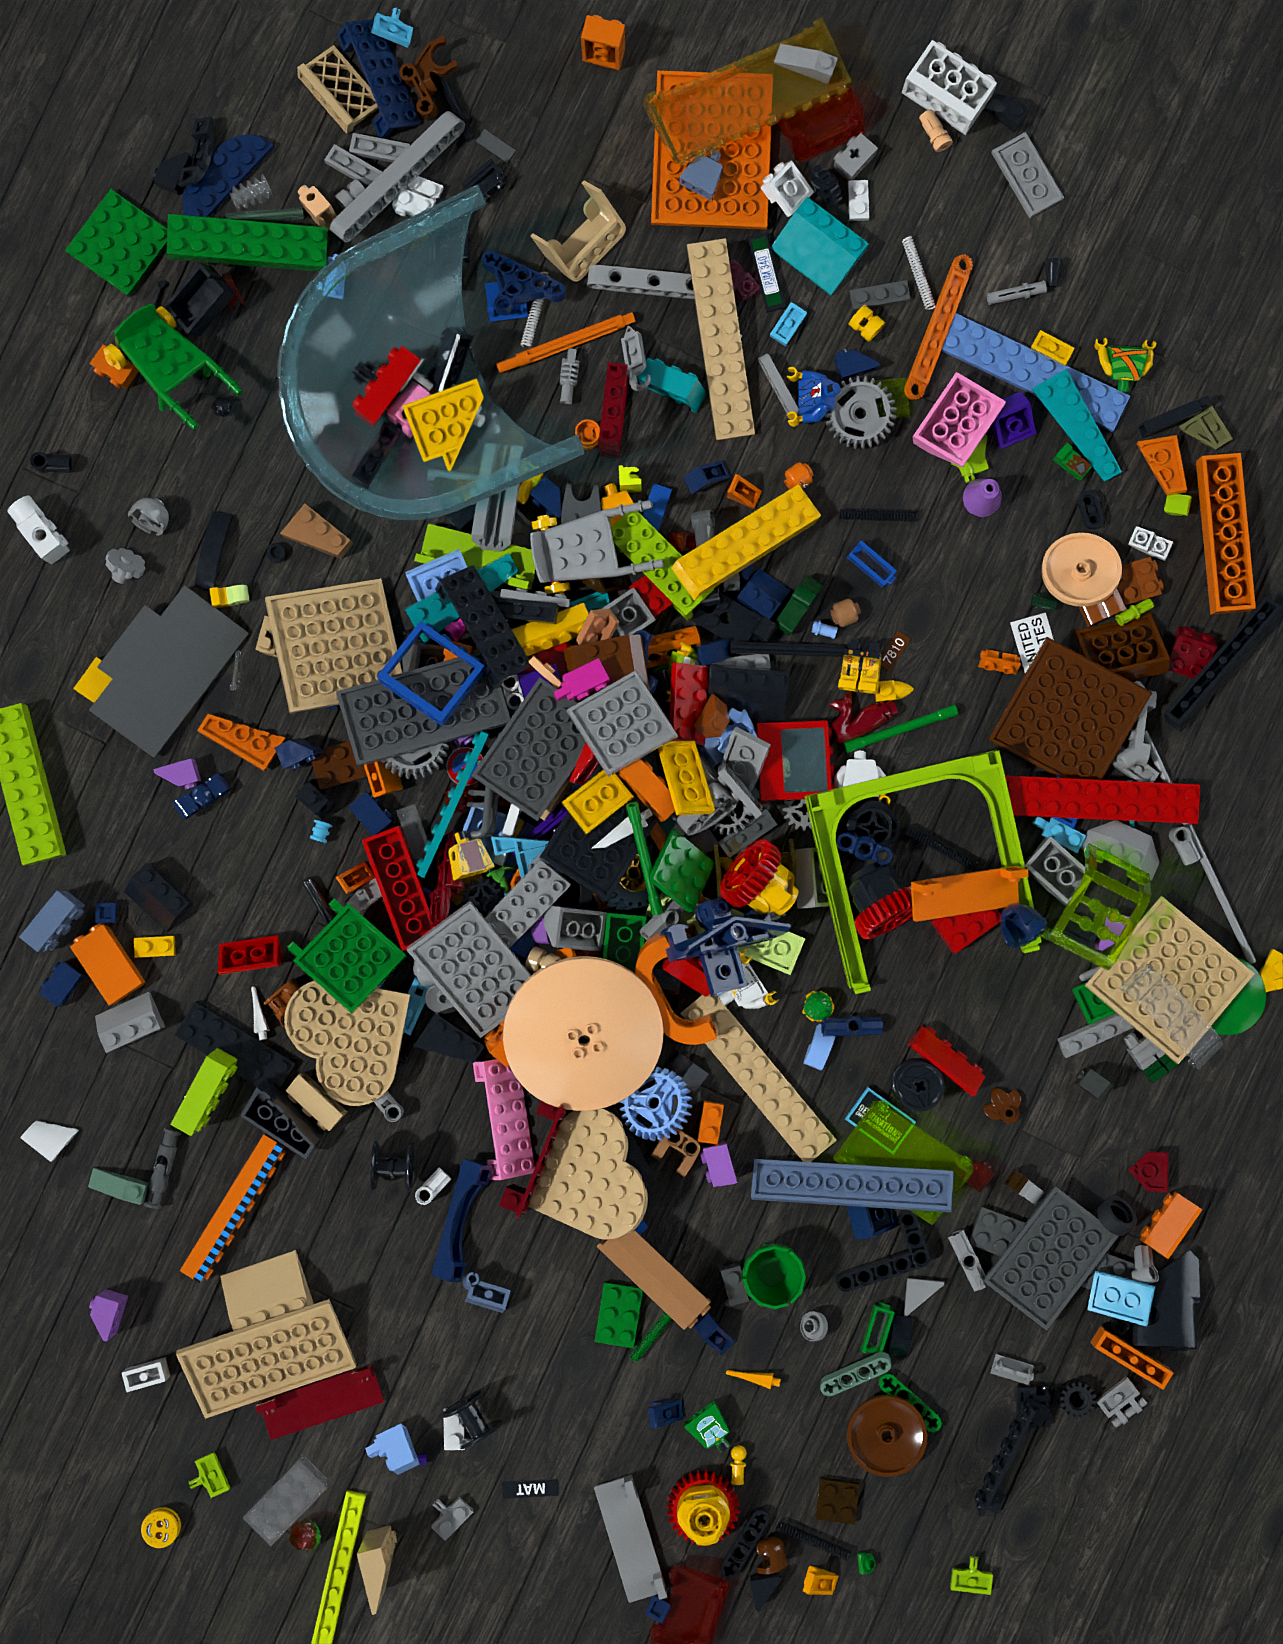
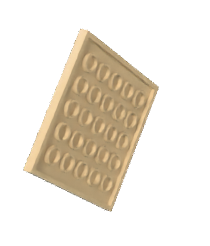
M381 579L265 597L290 713L340 705L336 691L378 680L377 675L397 651ZM400 662L390 673V676L402 673Z
M1161 896L1084 986L1176 1064H1179L1255 973Z

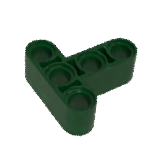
M807 575L776 620L777 628L790 636L824 585Z

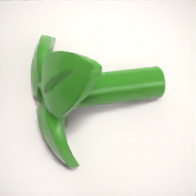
M502 866L499 869L496 868L490 871L485 876V879L487 880V878L492 877L497 881L504 895L505 892L510 891L505 873L510 870H517L518 868Z

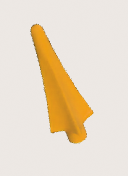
M726 1371L727 1375L748 1380L768 1389H771V1385L777 1387L780 1385V1379L774 1378L773 1373Z

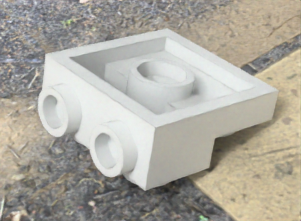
M792 160L785 164L783 162L779 163L774 168L775 173L767 175L762 180L764 184L760 187L771 203L777 202L787 217L791 216L798 209L806 197L809 198L814 193Z
M417 176L393 200L392 207L401 216L409 215L419 223H430L436 208V198H440L444 188L440 184Z

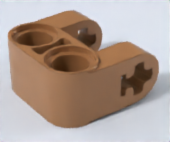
M676 1128V1132L680 1134V1139L673 1142L663 1136V1141L658 1142L651 1156L660 1161L669 1146L677 1149L685 1157L676 1172L685 1177L700 1152V1144L694 1137ZM689 1142L697 1145L694 1152L686 1150L685 1147Z

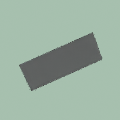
M486 129L482 131L476 140L477 143L505 162H508L516 151Z

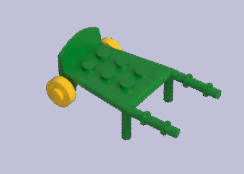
M151 303L132 313L114 331L116 346L109 344L103 349L105 359L111 366L121 370L127 365L125 358L128 357L158 394L159 410L165 411L168 405L170 411H174L183 420L184 425H188L192 430H195L199 425L193 420V416L188 415L179 406L180 403L178 401L175 402L168 393L202 367L205 377H209L212 370L214 376L219 377L228 386V389L232 390L237 396L243 390L237 385L238 382L236 380L233 381L224 372L223 367H219L207 354L175 330L177 327L175 319L164 307L160 306L156 309L155 305Z

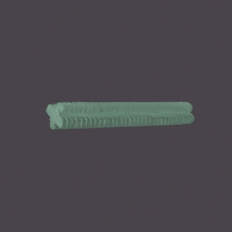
M287 208L286 211L285 209L284 211L282 209L281 211L280 209L275 211L274 209V212L273 209L272 212L270 210L269 212L268 210L267 212H263V210L261 212L260 210V213L258 210L257 213L256 211L255 213L253 211L252 213L251 211L246 213L245 211V214L244 211L243 214L241 212L240 214L239 212L234 214L233 212V215L232 212L231 215L229 212L228 215L226 213V219L256 222L304 218V209L302 210V208L301 210L299 208L298 210L297 208L292 210L291 208L289 211Z

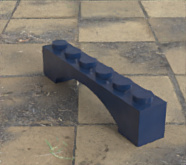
M463 1159L431 1275L448 1282H462L467 1264L463 1261L462 1235L465 1219L477 1193L483 1186H488L493 1166L476 1160Z

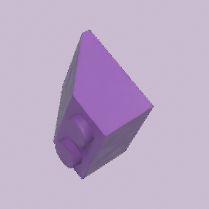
M725 1140L718 1142V1145L709 1144L702 1146L703 1152H700L703 1164L707 1163L709 1171H705L708 1183L712 1182L713 1187L737 1183Z
M108 1289L93 1297L89 1306L92 1309L90 1316L103 1341L106 1342L117 1334L128 1299L127 1295Z

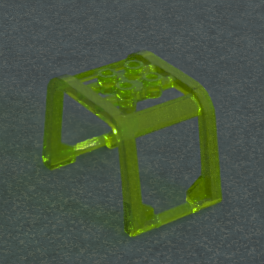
M1088 843L1084 850L1085 872L1053 930L1046 927L1040 936L1108 971L1119 958L1148 906L1151 898L1150 874ZM1105 859L1126 870L1127 877L1138 883L1139 892L1096 871L1097 862L1102 863ZM1091 880L1137 903L1131 917L1127 918L1121 915L1118 909L1103 905L1099 899H1090L1084 896ZM1079 902L1088 906L1093 913H1096L1093 917V922L1088 916L1081 917L1074 913ZM1106 917L1112 923L1119 922L1125 925L1120 936L1110 932V929L1103 925ZM1069 920L1079 924L1082 930L1097 934L1101 940L1114 942L1115 945L1109 955L1105 956L1062 934Z

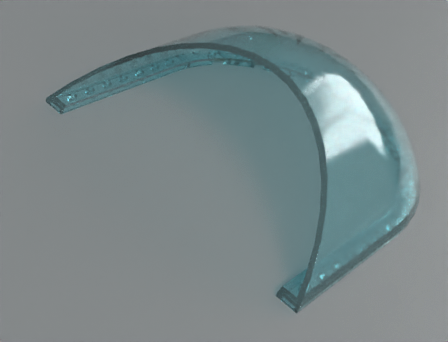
M478 184L340 253L335 257V260L320 270V273L313 281L308 283L294 305L291 318L287 320L283 332L285 335L278 355L277 377H279L278 399L281 401V414L288 436L296 452L304 460L308 470L317 477L319 482L328 491L342 501L353 505V507L379 517L396 520H423L445 516L586 454L578 434L551 445L535 438L519 427L493 398L481 376L470 347L458 385L477 378L484 396L480 405L482 409L479 414L485 417V421L481 427L472 425L451 471L447 470L442 456L423 462L414 436L409 438L401 432L368 490L351 481L353 473L384 421L402 430L400 424L394 425L387 418V410L374 428L354 414L353 401L359 394L364 397L367 393L364 391V388L367 386L364 382L362 385H359L353 380L355 377L352 373L354 368L360 361L364 364L369 361L375 366L373 371L376 373L384 363L386 365L389 364L388 354L394 346L397 349L404 346L419 359L426 358L419 373H424L428 377V373L435 363V352L440 348V337L446 327H453L467 333L462 300V263L471 214L486 205ZM375 376L373 380L376 381L378 376ZM415 379L412 380V381H415L416 383H418L420 386L423 387V385H421V384H420L419 382H417Z

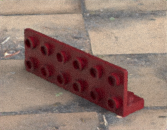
M542 1100L540 1101L536 1114L554 1121L525 1194L506 1186L499 1206L517 1213L516 1218H519L521 1214L525 1215L530 1203L527 1197L528 1195L533 1196L537 1183L534 1182L535 1177L540 1178L545 1166V1164H542L543 1158H548L552 1148L549 1145L550 1140L555 1141L559 1131V1127L556 1125L558 1121H563L567 1111L563 1109L564 1106L561 1104L558 1108Z
M369 1364L259 1401L255 1408L257 1414H263L270 1439L273 1440L384 1402V1398L373 1364Z

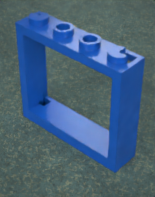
M420 621L377 675V678L383 686L443 727L485 672V665H483L484 662L476 656L473 658L467 654L468 651L461 645H458V647L454 645L447 635L437 633L434 626ZM422 633L474 668L442 711L390 676V673Z

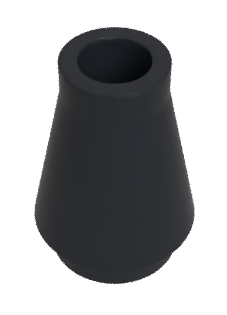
M1047 258L1046 263H1044L1047 287H1058L1064 265L1061 258Z

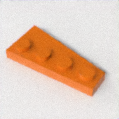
M207 714L197 730L202 735L264 772L277 754L275 747L281 745L286 740L285 737L256 730Z

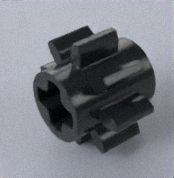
M360 361L352 371L355 375L353 380L359 385H362L363 382L367 385L376 376V373L373 371L375 366L369 361L365 364Z

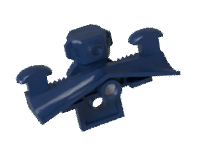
M722 897L705 901L695 907L696 920L699 922L700 927L705 929V932L687 939L685 930L688 927L684 924H674L664 928L659 936L667 935L670 946L666 949L669 963L700 956L710 995H715L748 986L737 950L738 947L770 941L787 933L791 926L787 923L773 922L770 919L769 913L761 915L754 909L747 911L744 917H732L730 904ZM721 967L727 970V976L722 975Z

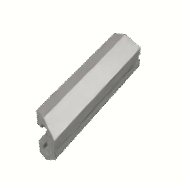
M485 445L471 534L472 541L483 550L502 551L511 545L525 448Z

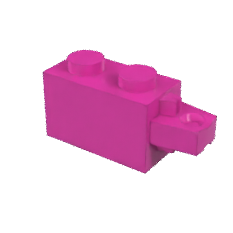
M598 658L563 675L562 688L553 693L557 701L566 697L568 700L572 699L575 701L578 699L582 701L590 696L589 693L595 690L599 692L606 688L610 679Z

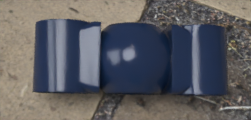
M219 772L206 780L205 784L198 785L190 793L179 797L172 804L182 819L186 820L197 813L199 808L202 809L208 806L214 799L217 800L228 793L231 787Z
M843 832L837 839V845L841 850L853 853L860 860L866 861L871 859V861H877L883 865L888 864L892 860V849L887 845L876 843L870 836L864 835L859 837V835H853L850 832ZM844 836L850 837L852 840L851 845L843 846L841 838ZM862 843L870 845L871 850L868 853L860 851L859 846ZM887 850L889 857L885 860L878 857L879 851Z

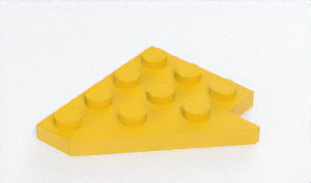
M477 378L402 405L423 462L442 456L447 470L451 471L484 398Z

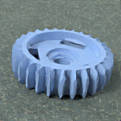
M656 1067V1070L652 1071L640 1088L625 1098V1100L620 1101V1103L625 1105V1107L620 1108V1111L626 1112L621 1117L628 1119L625 1125L631 1126L629 1129L631 1132L636 1131L635 1134L639 1137L642 1136L645 1140H648L650 1137V1140L655 1141L657 1136L658 1140L663 1141V1135L669 1139V1132L677 1135L675 1129H683L680 1123L688 1122L684 1116L691 1115L686 1110L687 1108H692V1105L687 1104V1101L692 1100V1097L686 1096L690 1090L687 1088L683 1089L687 1084L684 1081L680 1082L682 1080L680 1076H676V1073L673 1071L669 1073V1070L666 1068L662 1071L661 1068ZM656 1080V1085L640 1092L642 1086ZM674 1095H677L678 1107L675 1115H672ZM658 1098V1107L652 1109L650 1107L651 1099ZM639 1114L653 1123L650 1129L637 1120Z

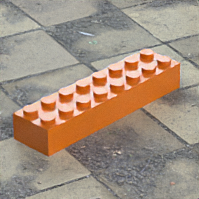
M1241 453L1201 456L1196 461L1210 615L1250 612L1256 608Z

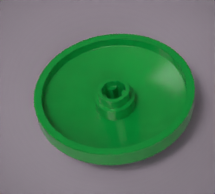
M1237 958L1255 974L1209 1027L1208 1031L1220 1035L1242 1033L1251 1028L1263 1013L1266 1003L1264 982L1257 970L1242 959Z

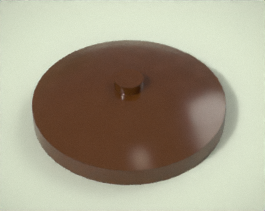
M878 1395L862 1402L852 1413L847 1426V1442L854 1460L863 1469L874 1475L893 1477L906 1473L920 1461L927 1445V1430L920 1412L910 1402L894 1395Z

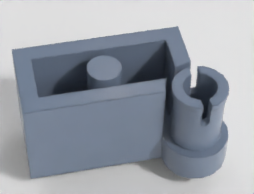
M474 1272L467 1274L462 1282L464 1288L468 1290L465 1302L503 1313L511 1290L482 1281L479 1282L477 1273L473 1274Z

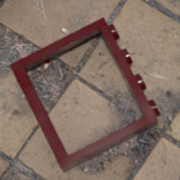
M608 362L598 440L601 457L619 459L628 388V364Z

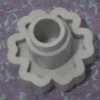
M124 548L108 551L105 565L111 571L112 579L117 583L124 584L132 577L140 578L144 574L145 561L141 556L134 555L131 550Z

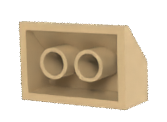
M305 1072L299 1074L286 1090L289 1094L288 1098L295 1104L298 1102L303 1107L302 1111L307 1116H313L318 1120L316 1122L317 1125L324 1131L326 1129L328 1131L332 1130L348 1113Z

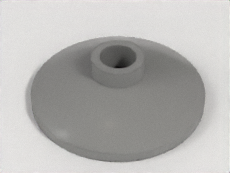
M436 985L430 987L426 992L425 1002L432 1011L446 1014L457 1010Z

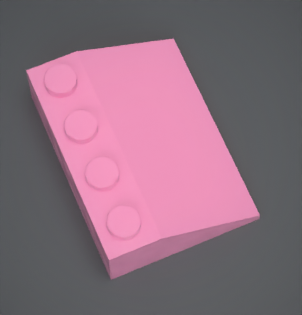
M956 372L913 435V444L932 455L963 467L1006 404V401Z

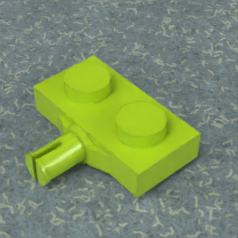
M215 1451L196 1459L195 1463L199 1470V1477L189 1481L191 1489L203 1484L212 1498L231 1488Z
M970 1556L969 1568H952L950 1589L991 1595L993 1574L992 1572L978 1570L979 1558Z

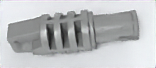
M569 348L567 359H562L560 403L572 404L573 388L577 385L580 361L575 360L576 349Z

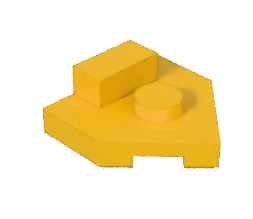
M1271 949L1264 966L1259 971L1266 992L1283 989V954L1274 949Z

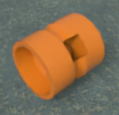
M589 419L582 420L577 424L575 436L580 448L593 450L599 445V425Z

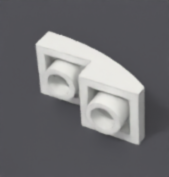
M1136 526L1129 545L1150 556L1166 561L1173 541L1156 536L1154 532Z

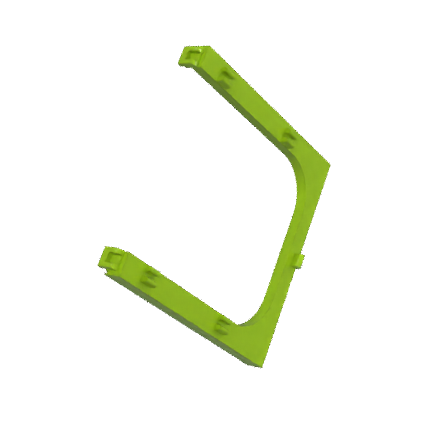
M999 750L804 796L847 984L850 989L853 988L855 994L871 991L867 980L836 844V830L839 820L851 805L862 799L945 779L965 780L976 786L988 803L1002 868L1010 866L1025 868ZM1021 878V881H1018L1019 904H1024L1034 909L1028 878ZM1040 934L1034 941L1029 944L1026 943L1025 946L1021 947L1023 953L1040 950L1038 943H1041Z

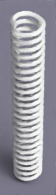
M912 236L903 239L902 243H904L903 246H905V252L910 266H912L913 275H915L917 286H919L918 289H920L919 292H921L920 295H922L925 309L930 310L935 308L936 305L933 297H931L932 294L930 293L932 291H929L931 288H928L925 274H923V268H921L923 265H920L921 262H919V256L916 248H914Z
M543 281L537 282V287L545 285ZM545 298L536 299V301L533 300L523 340L521 341L522 347L524 345L532 346L534 332L538 323L537 320H539L538 317L541 314L539 311H542L540 308H542L541 305L543 303L541 302H544L542 299Z

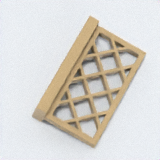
M334 45L305 65L303 63L297 67L298 78L346 134L353 131L355 125L379 109L376 103L373 106L363 105L364 98H372L375 101L372 91ZM334 53L338 58V64L326 62L327 57ZM315 65L323 66V74H316L311 68ZM326 67L337 68L336 76L325 75ZM339 69L348 70L350 78L339 77ZM324 79L336 81L335 89L326 88ZM338 81L348 82L349 91L337 89ZM352 83L360 84L363 87V91H351ZM337 94L348 95L347 103L338 102L336 99ZM350 96L362 97L361 105L350 104ZM349 108L359 109L360 115L353 119L349 114Z

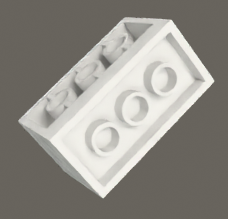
M932 40L907 76L902 94L925 109H932L937 117L966 135L991 99L997 82H995L992 76L980 72L974 64H968L962 60V57L957 53L948 51L942 43Z

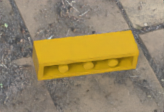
M581 603L558 612L556 624L530 622L511 630L526 655L530 656L576 639L589 614L585 604Z

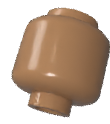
M851 599L835 603L833 610H830L835 625L838 624L840 627L856 623L858 621V614H861L858 603H853Z

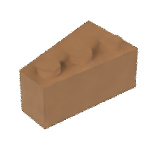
M306 504L300 508L280 533L286 539L340 559L353 545L350 539Z

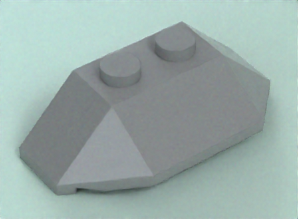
M1117 820L1087 830L1086 838L1080 847L1152 881L1160 863L1152 836Z

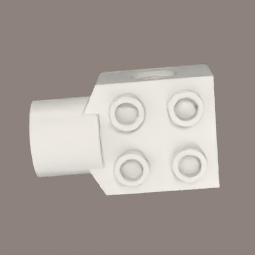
M30 496L18 499L9 507L8 513L16 522L18 530L41 559L52 565L70 551L66 546L69 544L63 535L55 531L57 529L50 519L45 517V514Z

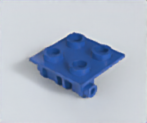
M497 282L485 283L489 322L528 317L526 302L516 304L507 315L496 313L494 300L500 293ZM511 288L508 292L515 294L518 292V289ZM506 302L498 304L499 308H506L508 306Z

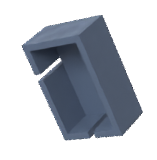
M57 890L19 938L37 952L52 951L59 944L57 940L61 935H66L71 929L70 924L72 920H78L84 913L82 909L85 905L68 891Z

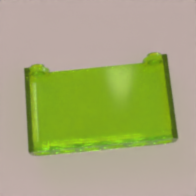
M874 1100L833 1157L838 1163L847 1165L953 1171L952 1199L971 1176L974 1169L972 1161L968 1157L959 1155L890 1109L888 1104L882 1100ZM910 1210L931 1225L942 1214V1212Z

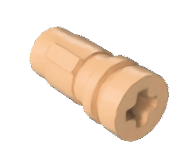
M930 109L920 115L919 119L927 135L931 138L930 142L937 153L942 152L950 147L953 140L948 135L947 130L943 129V125L934 111Z

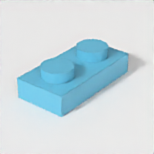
M791 302L770 333V337L786 346L806 317L807 312Z

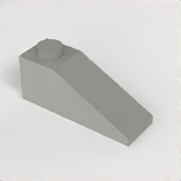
M780 44L774 64L828 84L838 58L818 50Z

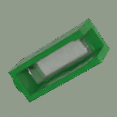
M879 1302V1304L873 1303L871 1315L860 1346L862 1353L866 1354V1351L874 1354L883 1352L895 1313L890 1308L891 1305L884 1302Z

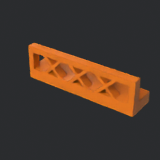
M693 626L653 636L648 648V657L654 653L660 656L653 661L648 659L647 668L668 664L671 657L667 655L668 651L671 649L680 651L682 648L680 642L688 645H701L697 627Z

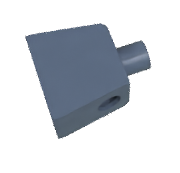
M711 149L707 157L698 153L681 174L679 184L712 201L723 166L717 163L721 153L715 149Z

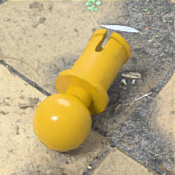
M737 1445L731 1450V1457L734 1459V1462L730 1463L732 1466L731 1483L733 1485H743L746 1463L742 1462V1460L746 1457V1450L743 1446Z

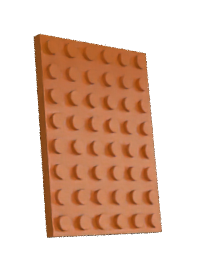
M657 70L651 225L767 230L768 197L760 187L764 184L762 180L769 175L773 75ZM711 149H715L721 153L717 163L721 164L723 169L713 200L710 201L679 184L681 174L698 153L707 157Z

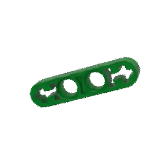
M889 1372L879 1376V1386L887 1395L897 1396L899 1391L905 1390L908 1393V1397L905 1400L912 1405L917 1403L922 1405L923 1410L920 1414L923 1417L926 1430L936 1432L941 1428L942 1422L938 1414L899 1379ZM884 1378H892L891 1383L896 1387L894 1391L889 1385L883 1386ZM927 1411H929V1412L927 1413V1416H928L929 1418H931L932 1420H933L934 1418H936V1419H935V1422H936L937 1424H936L935 1426H934V1425L928 1426V1425H929V1422H928V1420L924 1417Z

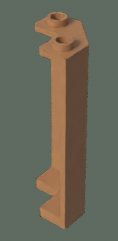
M635 1230L619 1239H603L596 1246L683 1330L687 1327L691 1329L698 1321L696 1317L699 1314L704 1316L711 1308L708 1305L711 1300L700 1293Z

